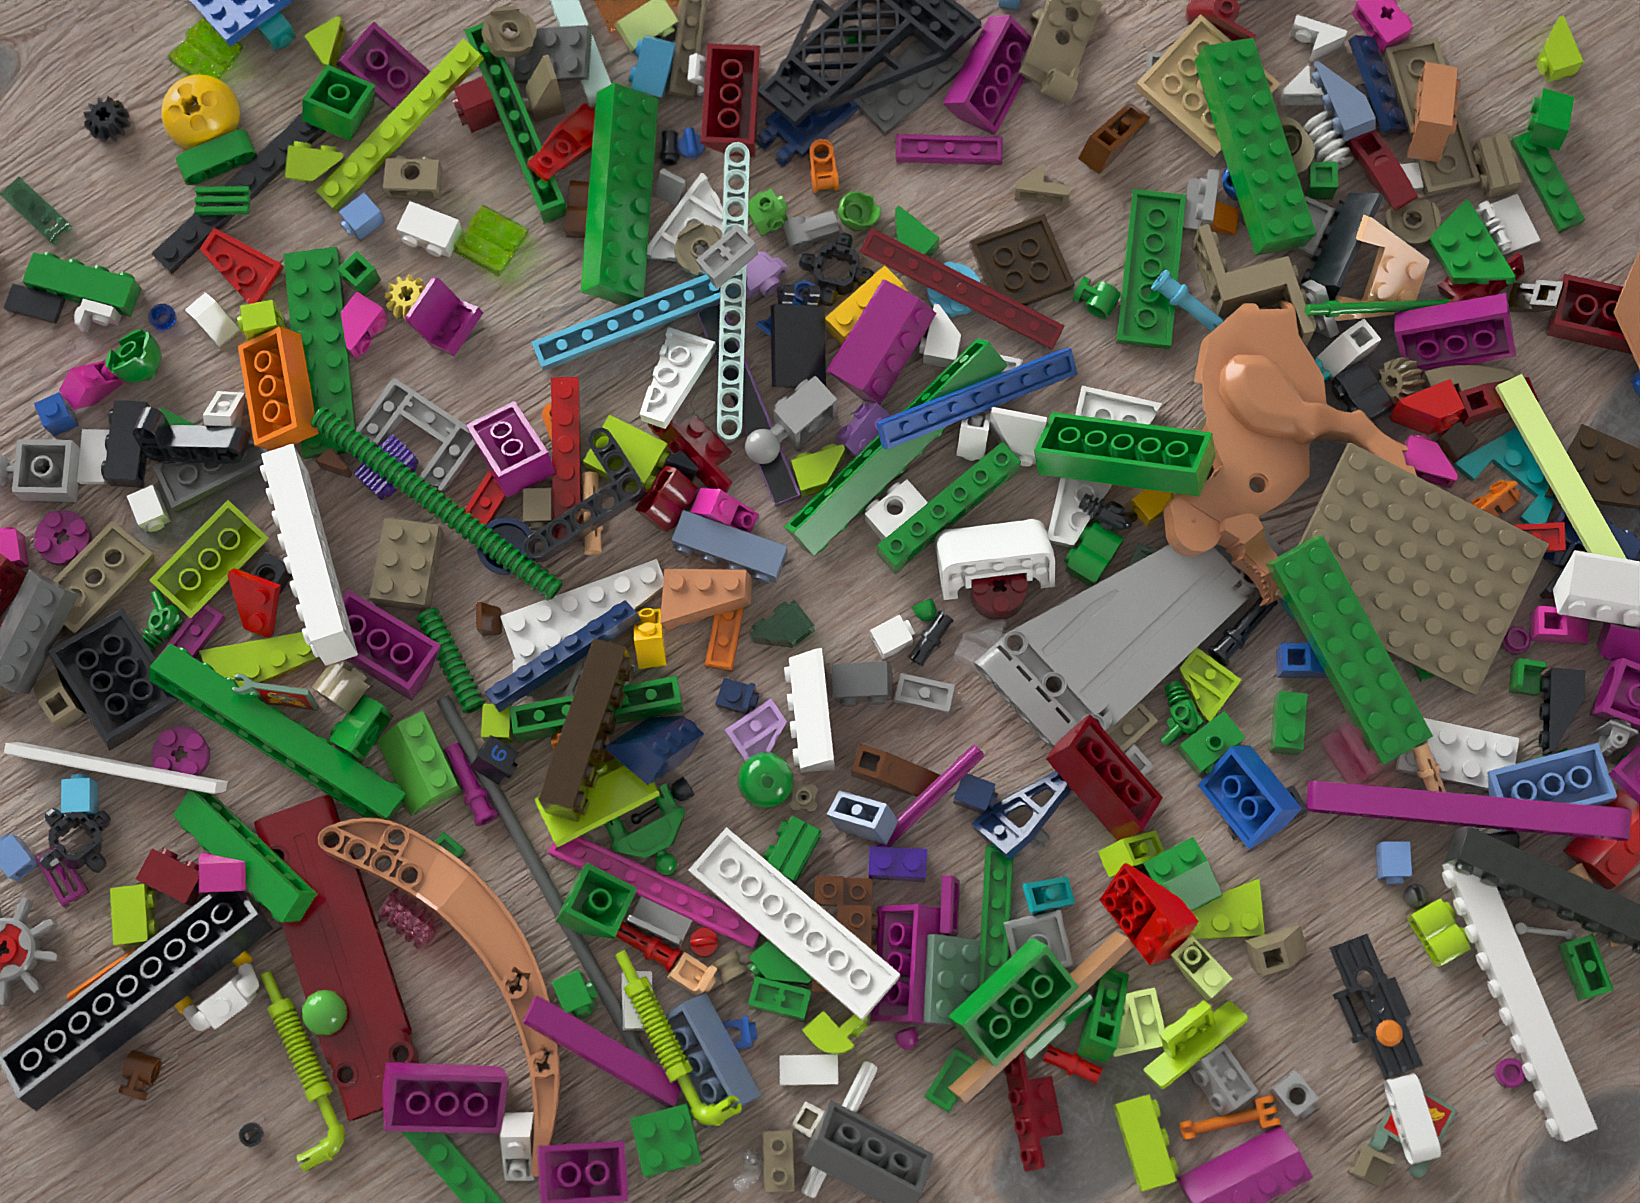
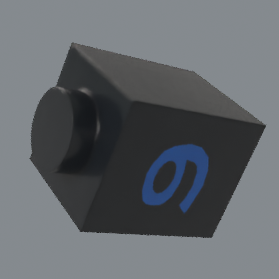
M490 735L482 745L470 768L499 785L504 777L510 779L518 764L514 761L519 752Z

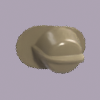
M1280 117L1279 119L1296 172L1300 174L1313 162L1315 145L1300 123L1293 118Z

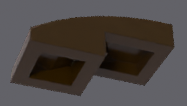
M1536 280V284L1513 283L1508 299L1510 312H1544L1558 309L1565 284L1562 281Z

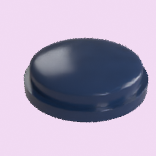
M503 517L487 524V529L492 528L494 534L498 533L501 539H507V544L512 543L515 550L519 548L522 555L526 554L523 549L524 541L532 532L523 522L514 518ZM535 545L532 548L533 554L535 552ZM477 549L480 561L488 570L499 575H512L510 569L505 570L503 564L498 565L496 559L492 560L489 554H483V549Z

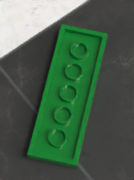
M1140 189L1132 190L1116 343L1162 349L1171 348L1175 306H1172L1169 303V299L1158 290L1153 291L1151 287L1165 270H1168L1170 272L1169 275L1178 282L1186 204L1185 194Z

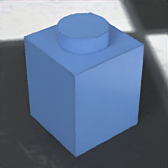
M362 193L339 211L343 219L340 223L350 236L355 234L360 241L385 222L381 211L365 193Z
M13 834L5 835L0 838V868L9 879L18 882L39 864L35 859L36 857L20 837Z
M1380 842L1376 845L1377 880H1386L1387 885L1404 884V880L1412 876L1410 842Z

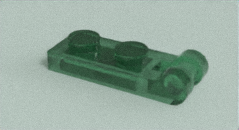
M19 176L0 193L1 197L52 245L59 240L57 237L63 231L67 232L72 228L51 205ZM53 219L56 224L48 229L46 225Z

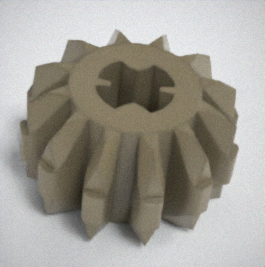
M1405 357L1386 362L1385 367L1379 370L1382 378L1377 380L1382 384V387L1394 404H1397L1404 397L1422 391L1423 389L1420 384L1425 382L1420 376L1423 370L1417 369V361H1412Z

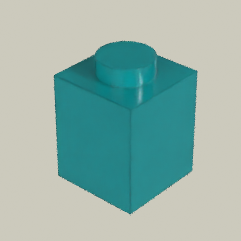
M277 12L256 28L275 52L280 48L287 47L296 38L291 25L280 12Z

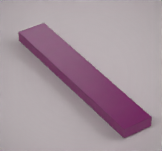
M537 995L533 998L522 1022L523 1024L665 1107H675L682 1089L677 1080L670 1083L665 1073L666 1070Z

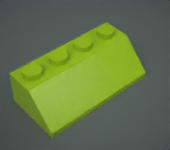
M227 500L149 581L187 616L192 618L229 580L228 571L233 568L239 570L269 537Z
M615 758L607 763H598L596 772L599 773L597 783L594 789H589L587 799L590 800L585 816H580L579 822L547 814L538 800L539 797L535 798V801L554 843L559 847L659 796L660 793L654 782L647 785Z

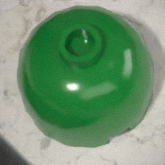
M138 329L118 341L121 346L116 352L111 349L105 360L106 367L120 380L127 383H140L145 380H151L157 375L162 353L159 344L147 331L145 333L142 329Z
M759 752L750 756L742 763L737 774V786L742 797L749 804L758 808H773L782 804L789 797L793 788L794 775L790 765L781 756L771 752Z

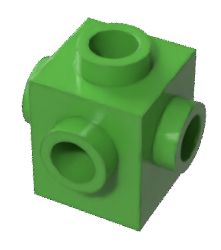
M771 188L756 194L753 199L748 201V216L761 237L770 231L781 228L784 222L788 220L785 210L789 208L781 195L776 197Z

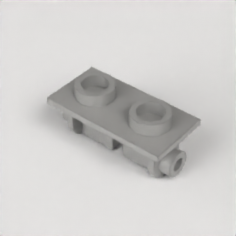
M1614 719V721L1610 720L1596 729L1594 733L1600 735L1598 743L1602 755L1609 756L1617 748L1624 747L1627 740L1636 735L1638 730L1630 728L1631 725L1626 721Z

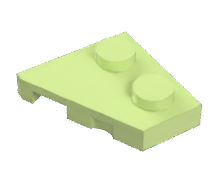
M1155 987L1126 994L1118 1047L1112 1054L1113 1057L1163 1047L1160 1035L1164 1032L1165 1027Z

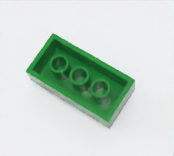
M1031 938L948 1017L979 1056L996 1067L1066 1001L1079 986L1049 947Z

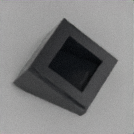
M681 450L669 457L663 468L666 466L676 468L692 483L699 470Z

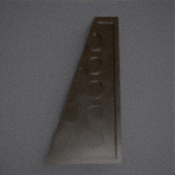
M1581 424L1567 454L1594 502H1599L1601 505L1640 509V449ZM1550 486L1545 493V498L1556 497Z

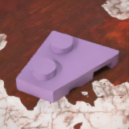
M769 699L724 731L745 761L750 756L759 752H770L787 721L773 700Z

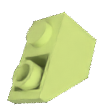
M1193 936L1171 954V957L1185 978L1206 1001L1213 998L1232 980V977Z

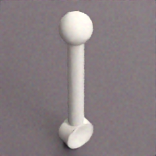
M1518 923L1514 928L1515 932L1519 935L1529 932L1562 936L1568 940L1576 938V932L1573 929L1560 931L1527 927L1524 923Z

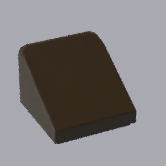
M1458 421L1436 442L1445 455L1454 463L1469 451L1478 440L1462 422Z

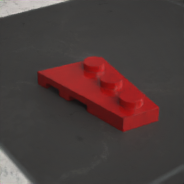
M213 228L200 248L203 255L248 304L262 302L284 268L276 260L216 228Z

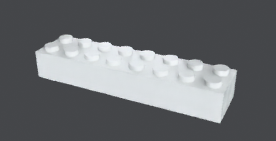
M294 444L263 453L261 455L264 465L260 466V470L265 482L268 481L269 488H266V493L270 503L274 504L275 511H272L274 522L281 530V534H278L279 543L282 550H286L288 556L284 558V563L288 573H292L294 579L290 581V586L295 598L298 597L300 602L299 605H296L300 620L304 621L306 628L302 629L304 639L308 646L311 645L315 658L320 657L325 666L357 656V649L308 469Z

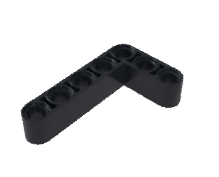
M603 427L593 429L588 436V443L612 482L525 539L523 549L536 562L548 561L639 502L645 496L646 487L644 482L608 429ZM606 436L609 438V442L604 448L596 447V442L600 437ZM616 459H622V468L618 471H612V462ZM630 482H637V491L627 494L625 492L626 485ZM607 497H614V505L609 509H603V500ZM584 512H590V521L586 524H580V515ZM561 527H567V536L563 539H556V531ZM537 542H543V552L534 555L532 552L533 546Z

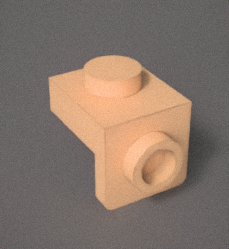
M683 952L667 978L697 996L704 991L708 992L716 981V977L713 975L717 968L713 965L707 967L686 952Z

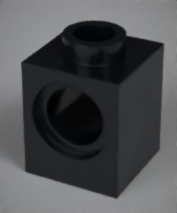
M265 552L251 574L264 579L269 573H275V578L272 582L281 585L280 596L292 577V573H288L283 561Z

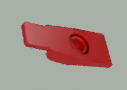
M587 103L580 105L554 129L541 150L528 161L527 166L543 181H548L558 171L565 169L591 152L595 110Z

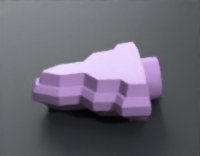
M758 252V255L746 265V300L760 293L764 297L773 294L777 287L781 285L778 279L789 267L779 257L772 258L766 252Z

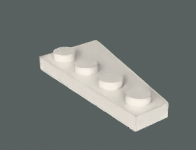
M670 327L667 328L666 341L661 347L660 359L653 372V381L651 386L648 387L640 412L642 421L666 429L715 353L717 347L714 341Z

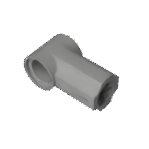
M833 210L806 219L803 216L793 217L783 224L789 247L794 252L809 248L815 241L840 234Z

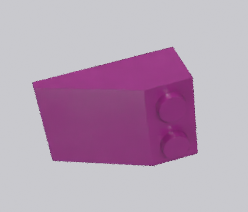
M374 21L336 63L344 72L375 84L374 96L393 110L431 72Z
M515 401L466 424L472 439L506 498L522 491L523 488H528L555 474L547 449Z
M624 1141L537 1146L540 1203H624L628 1201Z

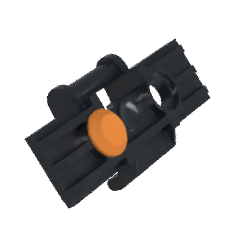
M1368 934L1330 947V952L1346 988L1332 995L1334 1000L1338 999L1353 1035V1038H1351L1353 1044L1365 1039L1368 1040L1384 1080L1423 1066L1406 1026L1405 1017L1411 1016L1396 978L1388 979L1387 975L1384 974ZM1364 970L1371 974L1372 983L1369 987H1363L1357 982V974L1360 971ZM1356 993L1359 1000L1363 999L1371 1018L1369 1022L1371 1031L1364 1033L1348 996L1349 994Z

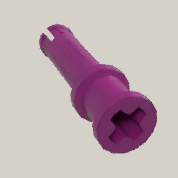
M460 742L447 746L443 751L465 793L464 802L467 806H470L474 814L475 825L483 826L492 822L499 814L497 810H493L487 798V790L478 783Z

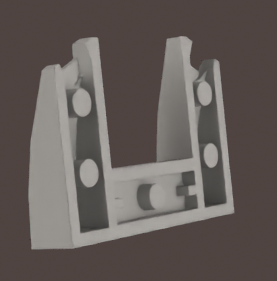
M393 377L356 428V432L360 431L363 433V437H369L370 442H375L378 448L405 418L441 442V447L418 478L423 477L425 483L429 482L432 486L439 487V492H443L474 457L478 448L464 423Z

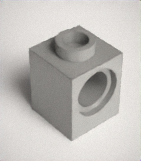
M1296 1070L1290 1072L1269 1090L1291 1118H1295L1298 1115L1302 1119L1316 1108L1313 1103L1319 1099ZM1293 1088L1298 1089L1302 1094V1102L1299 1105L1293 1104L1289 1099V1092Z

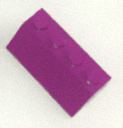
M1011 15L988 17L943 101V104L958 119L991 134L997 133L1026 78L1018 74L1032 37Z
M883 279L831 362L827 372L862 400L881 405L937 313L918 297Z
M1506 293L1395 313V335L1400 356L1417 361V369L1423 370L1421 373L1441 367L1470 365L1516 357L1511 315Z
M347 589L342 598L358 655L345 659V661L412 701L427 681L441 645Z
M922 904L878 906L875 942H877V955L895 969L901 977L871 1010L870 1021L910 1025H936L924 1023L923 1015L927 938L930 934L941 935V908Z
M386 1063L382 1090L384 1130L501 1134L508 1075L501 1066Z
M1278 1125L1176 1179L1188 1203H1266L1312 1179L1313 1176L1297 1147L1283 1128Z

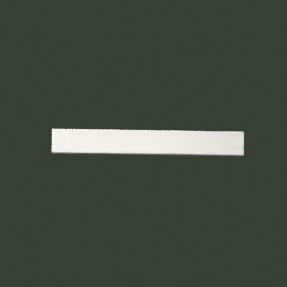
M21 742L5 743L4 753L7 755L212 794L224 793L228 782Z

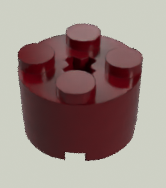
M1018 573L972 579L970 596L976 611L983 617L992 620L1008 619L1016 615L1022 608L1027 593L1028 582L1025 574ZM994 586L997 588L1000 586L1003 587V592L999 590L997 593H995Z

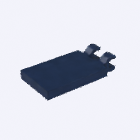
M852 100L818 115L811 113L797 127L793 126L775 110L765 119L767 128L757 135L760 139L757 144L763 150H766L779 137L786 145L776 152L778 158L775 161L784 168L796 154L801 159L810 152V146L814 141L826 139L859 110V105Z

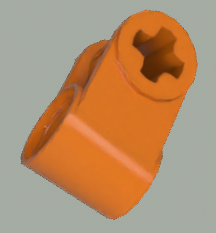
M825 139L816 140L810 146L812 192L816 194L818 190L827 189L839 191L838 171L835 165L833 146ZM818 152L828 154L824 159H819L815 155Z

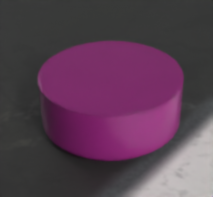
M1514 1058L1501 1060L1497 1063L1494 1070L1496 1081L1505 1088L1520 1086L1526 1078L1522 1070L1523 1064Z

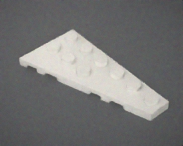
M1082 386L1075 415L1150 425L1161 408L1162 403ZM1060 478L1048 530L1050 543L1069 548L1074 547L1093 515V512L1091 515H1088V509L1083 513V510L1078 508L1085 493L1093 494V500L1099 497V503L1102 498H1105L1112 484Z
M657 559L556 595L552 600H543L500 616L518 668L534 660L542 652L554 647L563 641L565 637L577 632L591 620L600 617L614 605L620 604L624 600L634 610L643 606L663 590V574Z

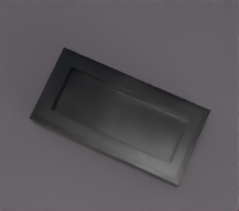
M12 284L4 309L8 312L57 324L66 300L62 296Z

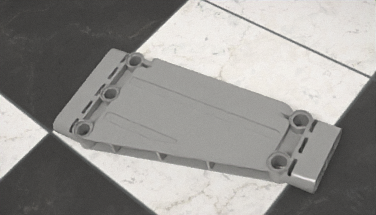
M1264 529L1267 543L1277 556L1284 554L1283 548ZM1218 543L1210 550L1196 557L1182 556L1174 551L1169 544L1006 633L974 665L981 675L1052 750L1062 737L1089 714L1094 717L1104 730L1115 725L1239 608L1257 586L1254 582L1251 584L1244 579V572L1231 564L1232 555L1226 552V548ZM1013 637L1018 640L1020 644L1018 651L1009 649L1007 646L1008 638ZM1047 679H1053L1057 682L1058 690L1056 693L1047 690Z

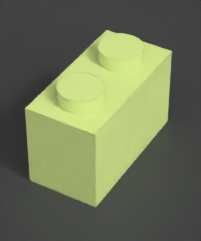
M650 0L617 21L614 26L632 52L636 49L638 40L643 41L646 35L651 37L660 35L661 38H664L675 31L673 25L678 20L666 0Z

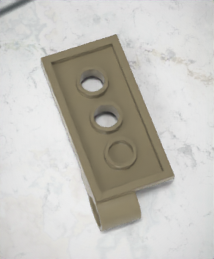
M1047 0L1018 74L1042 86V93L1066 105L1077 89V77L1081 70L1078 66L1103 4L1096 0ZM1065 10L1073 13L1074 22L1066 19ZM1056 33H1061L1065 37V45L1057 42Z
M113 521L53 580L79 594L64 623V626L75 635L84 630L155 558L151 551ZM119 553L122 555V558L117 564L107 563V558L110 554ZM100 573L102 574V579L97 584H90L87 582L89 575Z

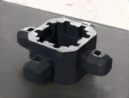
M841 233L835 244L827 243L820 247L817 258L814 254H801L799 267L809 272L814 270V283L822 290L821 303L823 305L833 306L838 294L845 296L851 293L856 281L863 285L874 275L871 269L865 267L860 269V257L856 250L852 249L853 239L850 234ZM832 257H835L839 261H849L851 268L846 280L842 279L839 282L835 278H824L822 272L827 259L832 260Z
M52 808L44 815L46 823L51 828L48 836L51 851L48 850L40 859V864L46 871H51L58 867L60 861L68 869H80L86 864L93 872L100 873L106 868V860L100 853L102 851L101 831L110 824L111 818L104 810L92 815L91 820L83 812H71L65 817L64 814L55 808ZM72 827L74 829L77 827L84 829L92 839V844L84 847L79 854L77 852L75 854L68 853L58 843L59 838L70 832L69 830Z

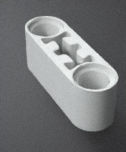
M1412 1073L1385 1080V1093L1408 1162L1415 1164L1440 1157V1144L1417 1076Z

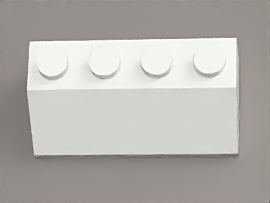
M1574 551L1553 588L1558 614L1640 628V562Z
M818 648L790 657V666L784 667L786 683L792 684V694H787L789 711L794 710L795 721H790L791 738H797L798 749H793L794 766L800 765L801 773L835 770L822 648Z

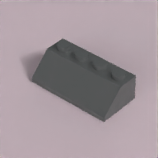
M29 569L0 627V686L14 693H30L49 655L48 650L53 647L79 595L78 593Z
M830 1100L809 1140L803 1161L881 1203H916L922 1196L934 1154Z

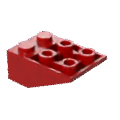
M1127 862L1123 863L1099 899L1149 966L1172 958L1171 954L1186 941L1199 922L1181 898Z

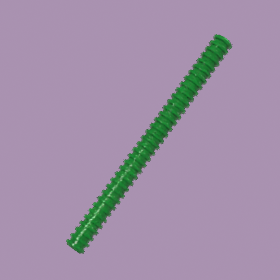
M327 406L320 408L314 414L311 420L313 428L318 427L320 433L325 432V437H331L334 443L338 442L340 448L345 447L347 453L352 452L354 458H359L361 463L365 462L367 468L372 467L374 473L379 472V476L382 479L387 478L386 481L389 484L393 483L394 488H400L402 494L407 493L409 499L414 498L416 504L421 503V508H427L429 514L434 513L436 519L441 518L443 524L448 523V528H454L456 534L461 533L463 539L468 538L471 545L475 543L478 550L483 549V554H489L490 559H496L498 565L503 564L505 570L510 569L512 575H518L517 579L525 580L524 584H530L533 591L537 589L540 596L544 594L547 601L552 600L562 587L561 579L556 580L554 574L549 575L547 569H541L542 565L534 564V559L529 560L528 555H522L519 548L515 550L512 543L507 544V539H501L498 533L494 534L492 528L487 529L485 523L480 524L478 518L473 519V514H467L466 509L459 508L457 502L452 503L450 497L445 498L443 492L438 493V488H432L429 482L425 483L423 477L418 478L416 472L411 473V468H405L402 462L398 463L396 457L391 458L389 452L384 453L382 447L377 448L375 442H370L369 437H363L362 432H356L357 429L354 426L349 427L350 424L347 421L343 422L342 417H336V413L333 411L329 412Z

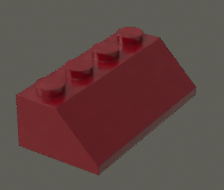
M707 43L700 138L702 145L725 154L726 148L730 144L739 142L747 146L750 157H755L759 105L757 90L760 88L761 74L760 45ZM733 152L730 155L744 157L740 152Z
M1091 714L1087 715L1062 737L1046 758L1052 768L1057 771L1117 841L1142 832L1163 799L1160 793Z

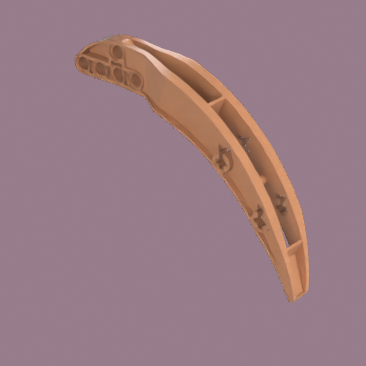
M378 818L351 819L322 829L318 836V844L324 853L375 876L420 901L443 920L472 949L498 985L517 1025L528 1062L534 1105V1146L531 1175L534 1178H539L537 1146L552 1144L557 1121L560 1094L559 1044L522 1023L533 998L538 995L546 1001H550L534 955L517 923L494 892L471 868L435 842L412 829ZM402 833L405 835L402 844L397 846L390 844L392 835ZM331 835L340 837L339 844L334 848H328L325 845L326 839ZM356 847H364L366 849L365 856L362 859L355 860L351 858V853ZM387 858L392 861V866L389 870L385 872L377 870L380 860ZM407 871H416L418 878L415 882L408 884L403 881V876ZM516 972L522 975L521 980L517 978L518 974ZM519 983L522 987V991H515L513 995L510 991V987L512 986L516 988V986ZM543 1049H546L550 1053L547 1060L550 1069L549 1071L544 1069L542 1073H539L537 1064H544L547 1055H545L546 1052Z

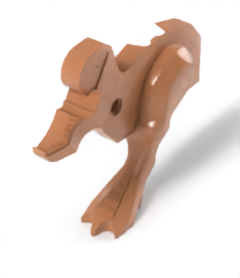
M1286 300L1279 301L1281 309H1259L1254 303H1244L1202 340L1194 382L1201 383L1203 386L1202 401L1203 410L1206 413V424L1202 431L1212 432L1216 456L1212 464L1214 472L1206 480L1200 497L1176 493L1169 499L1163 509L1166 537L1173 550L1182 556L1196 557L1210 550L1217 543L1226 548L1225 551L1232 555L1231 564L1246 573L1257 586L1263 598L1260 606L1268 605L1279 597L1274 595L1278 586L1266 566V563L1278 556L1267 543L1264 527L1259 517L1285 502L1310 476L1309 446L1311 442L1336 440L1346 444L1353 443L1417 476L1414 466L1406 465L1403 453L1408 451L1407 446L1384 434L1362 410L1358 409L1350 413L1339 411L1327 405L1324 376L1300 338L1295 308ZM1250 482L1256 485L1257 493L1250 488Z

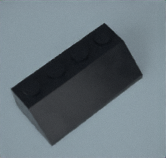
M1349 193L1345 202L1339 201L1333 215L1337 216L1335 224H1328L1322 238L1327 239L1324 247L1318 245L1311 259L1316 262L1313 270L1307 268L1300 283L1303 284L1309 280L1325 286L1329 301L1335 300L1363 242L1356 239L1363 215L1374 218L1384 197L1383 194Z

